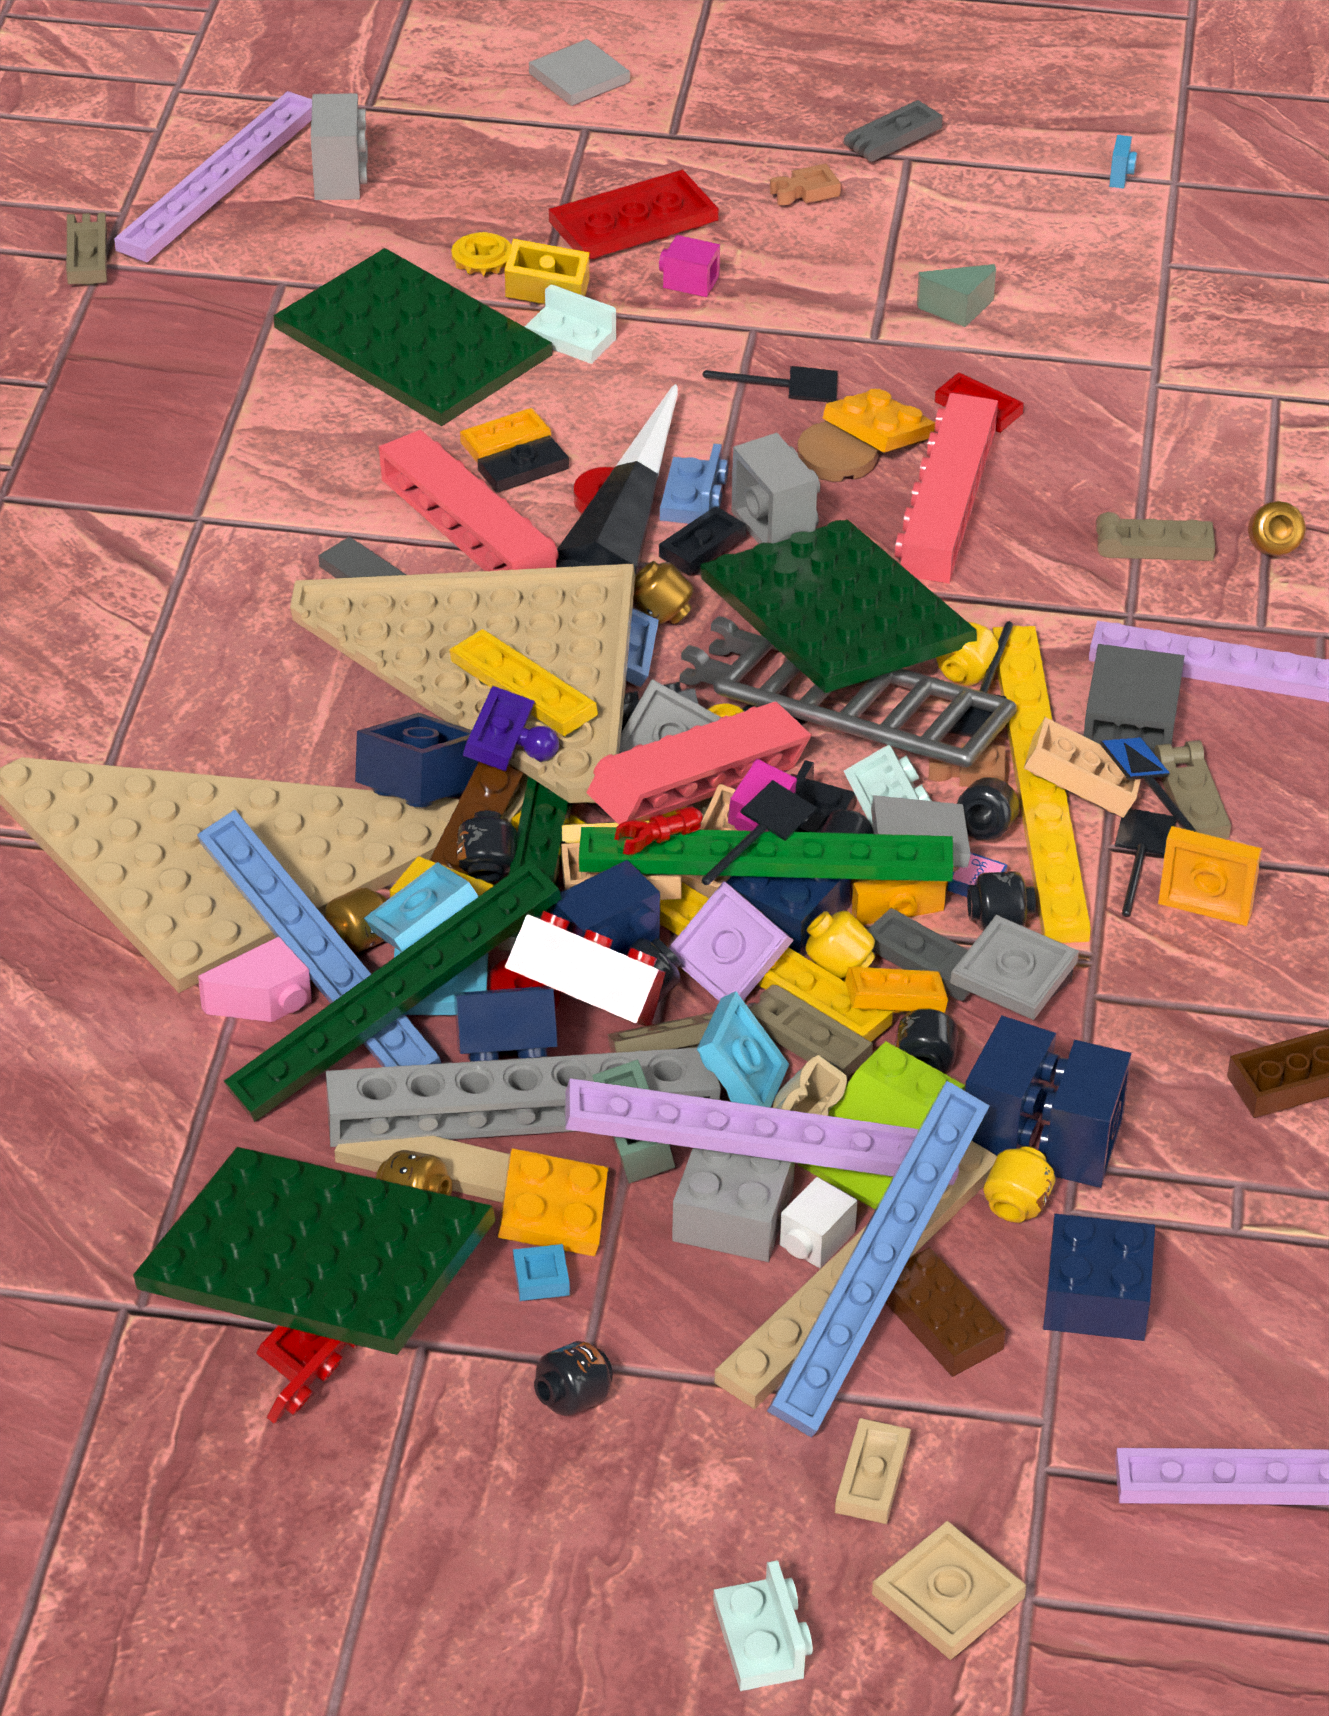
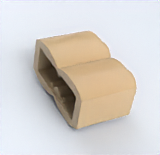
M817 1055L810 1059L780 1089L775 1097L773 1108L828 1116V1111L841 1099L845 1092L846 1075L820 1055Z

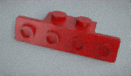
M278 1325L260 1344L256 1354L291 1382L278 1395L266 1418L275 1424L286 1411L294 1416L312 1395L313 1391L309 1388L311 1383L317 1377L325 1382L343 1360L339 1352L347 1344L353 1349L358 1345Z

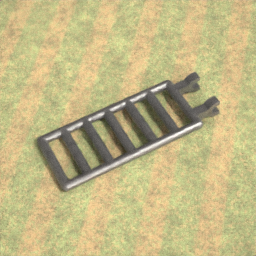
M718 616L711 623V631L722 634L725 640L716 638L709 645V653L720 656L726 655L729 652L741 654L732 665L710 659L702 649L692 645H688L681 652V660L692 663L695 669L687 667L680 674V683L695 685L703 681L713 684L714 691L718 695L758 707L776 701L792 717L967 768L971 766L1017 710V705L1012 700L906 669H899L871 678L840 712L818 706L831 692L824 693L815 684L800 700L779 695L781 690L800 672L789 660L760 688L738 683L771 649H778L764 636L739 630L733 621ZM890 683L912 689L881 724L859 718ZM929 695L952 701L922 736L899 730ZM970 707L992 712L991 716L963 748L940 742Z

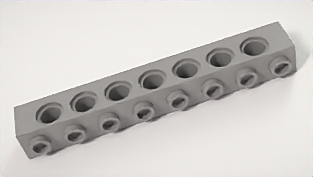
M697 1048L326 1071V1104L330 1147H337L338 1144L426 1136L463 1139L571 1132L573 1130L565 1129V1091L569 1079L594 1082L592 1075L637 1059L641 1065L649 1090L720 1100V1084L714 1072L709 1071L704 1066Z

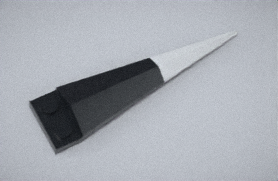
M676 384L670 388L557 548L559 557L556 560V568L634 564L635 575L639 572L655 489L678 396Z

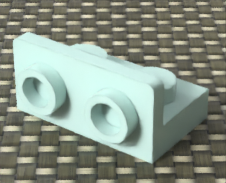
M550 284L545 289V307L524 327L552 342V350L592 364L616 340V309L613 306Z
M890 745L883 747L844 770L872 827L871 805L873 795L932 801L922 784L915 787L913 782L920 777L908 756L906 755L899 759Z
M778 1560L767 1562L765 1580L714 1589V1607L740 1691L803 1679L805 1656L811 1655L813 1652L811 1635L807 1623H798L794 1612L798 1610L796 1587L792 1578L784 1579Z

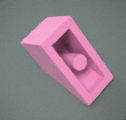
M280 937L198 976L201 1008L209 1015L273 1022L312 1002L309 969Z

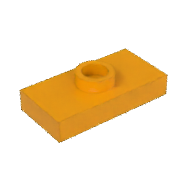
M528 408L460 431V443L477 462L479 458L548 435L551 436V429L533 408Z
M866 880L853 883L852 915L862 925L875 923L890 908L907 917L944 911L946 881Z
M848 967L845 982L853 1008L892 1010L893 1013L929 1008L943 1013L946 1011L948 997L940 972L867 967Z

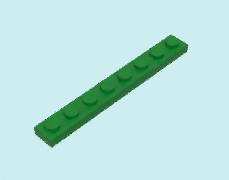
M581 827L579 872L601 873L628 860L641 874L706 875L751 831L697 830L686 835H682L679 832L670 835L668 841L657 843L655 840H652L642 851L626 855L623 854L626 839L633 838L626 836L620 838L619 841L615 840L616 827ZM765 831L719 876L953 882V836L794 832L784 841L772 832Z

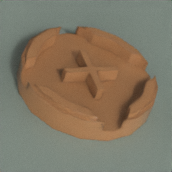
M828 421L810 426L802 432L797 442L798 457L809 470L812 469L817 474L818 479L839 482L843 481V477L852 475L853 480L861 478L872 471L878 461V449Z

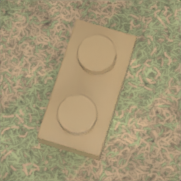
M859 1418L836 1497L835 1513L887 1524L910 1443L911 1429Z

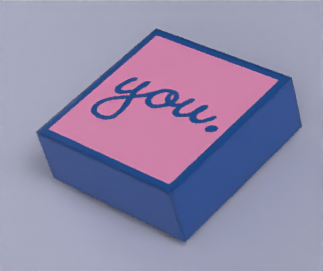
M971 853L968 867H960L959 870L953 872V882L948 881L947 891L967 897L968 885H974L979 874L1007 872L1008 864Z

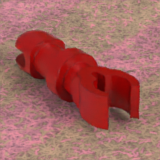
M686 807L676 810L675 815L666 818L662 814L650 817L648 823L636 820L625 821L616 827L614 839L619 841L622 837H632L633 839H626L623 854H635L642 851L652 840L662 843L668 841L670 835L679 832L682 835H686L699 830L703 816L699 809Z

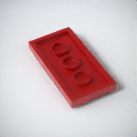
M682 169L550 208L549 222L573 250L589 252V259H596L602 255L622 249H630L642 243L666 238L675 233L699 228L702 225L718 221L719 208Z

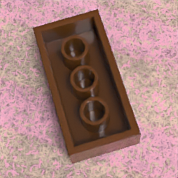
M1329 1029L1230 1056L1227 1077L1253 1118L1329 1097Z
M930 1247L908 1259L885 1303L952 1377L1004 1350L1006 1329Z

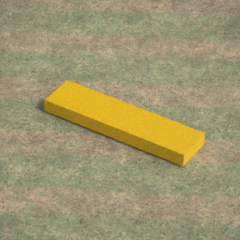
M484 629L449 649L451 661L487 686L492 687L493 685L534 700L531 715L562 736H566L598 715L596 702Z

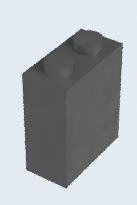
M1098 644L1083 736L1098 744L1103 740L1141 737L1153 753L1155 745L1170 743L1172 746L1185 655Z

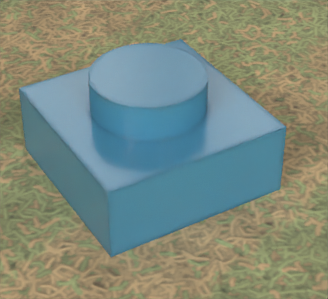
M1117 135L1112 155L1109 187L1124 189L1127 174L1134 175L1137 152H1131L1132 136Z
M563 1244L513 1249V1265L519 1301L570 1295V1282Z

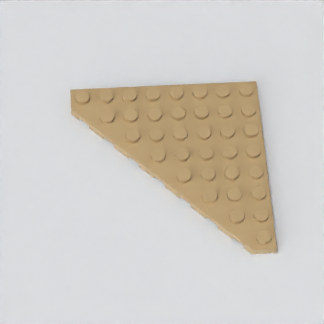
M634 564L295 581L290 605L293 621L446 722L472 730L491 690V687L451 661L449 649L481 629L486 630L596 702L598 711L596 717L566 736H562L555 731L559 738V749L552 759L539 762L535 758L529 757L523 746L517 745L509 762L569 803H596L586 793L595 776L593 774L594 768L605 756L609 754L616 755L620 752L635 585ZM530 714L525 728L530 730L536 726H547Z
M24 757L0 767V805L178 993L198 984L199 975L277 938L203 848L198 839V833L233 810H236L324 916L327 904L334 898L357 888H369L376 892L397 881L417 856L430 860L459 802L457 798L444 797L433 801V804L428 807H413L407 805L405 799L394 795H378L373 790Z

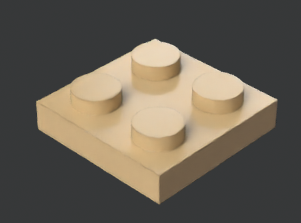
M948 1521L875 1579L872 1587L873 1596L950 1660L1022 1601L1026 1593L1025 1583Z

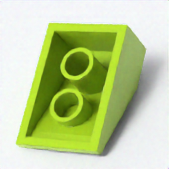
M885 1041L856 1070L846 1085L843 1096L831 1108L828 1116L919 1129L946 1081L964 1091L965 1085ZM798 1163V1166L876 1210L893 1176Z

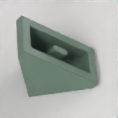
M995 264L919 272L918 308L966 327L994 301Z

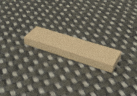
M436 1136L338 1144L335 1149V1162L374 1172L378 1171L383 1161L400 1150L431 1154L441 1158L447 1167L448 1176L452 1180V1191L501 1203L503 1200L507 1164L510 1155L507 1153Z

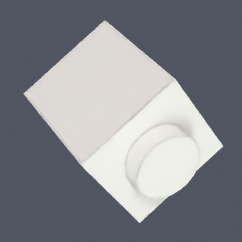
M816 1177L781 1212L780 1246L787 1249L794 1257L804 1259L821 1269L855 1233L857 1200Z

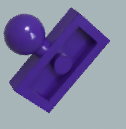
M492 685L466 742L463 756L506 771L517 745L523 746L529 757L535 758L539 762H544L552 759L557 754L559 738L556 732L547 726H536L530 730L525 728L534 705V700Z

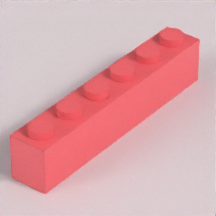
M950 393L946 408L938 409L935 432L930 433L927 456L929 457H923L920 466L919 481L922 482H915L913 486L911 506H914V508H906L903 521V532L906 533H898L895 545V557L901 558V565L918 579L950 584L995 435L998 400Z
M421 429L379 446L382 481L484 571L556 568V560H558L559 554L554 541L550 537L544 536L532 525L528 518L522 517L504 498H500L482 479L474 476L465 468L460 460L454 459L443 449L439 442L433 441Z
M776 701L760 707L753 706L745 712L730 717L724 716L718 721L703 726L696 725L688 731L673 736L666 735L661 740L646 745L639 744L631 750L605 756L595 766L593 771L595 776L586 793L618 824L630 820L645 821L650 819V817L665 814L713 797L719 784L733 789L737 788L756 759L781 771L794 768L812 734Z

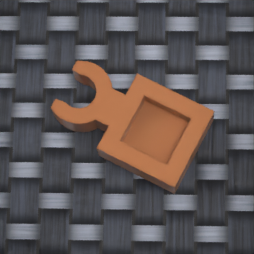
M826 163L793 170L791 178L779 176L770 179V194H777L778 205L791 204L798 198H802L805 203L821 202L825 199L838 197L841 192L840 181Z
M988 745L975 762L967 768L929 757L928 779L940 782L957 777L961 787H969L974 781L984 777H993L1004 781L1005 746Z

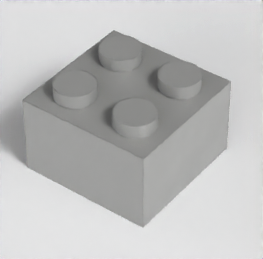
M358 93L312 94L311 150L315 200L360 199V184H367L368 144L365 137L366 108H358Z
M778 433L734 446L731 512L737 519L746 523V530L758 544L776 543L789 539L796 532L815 531L819 523L816 506L817 494L820 492V482L817 474L812 469L809 470L801 461L796 450L792 446H788Z
M693 1148L673 1200L672 1241L769 1262L781 1227V1212L788 1206L793 1192L795 1162Z

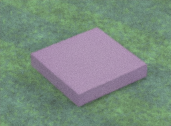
M723 881L670 945L669 949L681 961L680 967L718 1001L735 991L744 1001L793 942V939L732 886Z

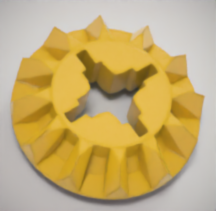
M477 232L468 234L453 244L451 249L452 260L455 261L457 269H466L468 275L475 272L481 273L483 276L486 272L498 274L501 268L506 267L511 243L506 238L493 233Z

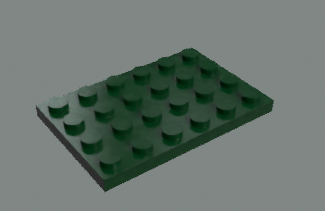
M386 248L273 315L274 328L441 427L552 356V342Z
M848 519L832 521L827 526L817 528L812 532H796L789 539L780 542L760 543L752 549L736 554H724L716 560L701 564V579L824 693L961 650L966 643L977 641V630Z
M236 1147L135 1271L133 1277L137 1290L398 1355L496 1220L492 1205Z

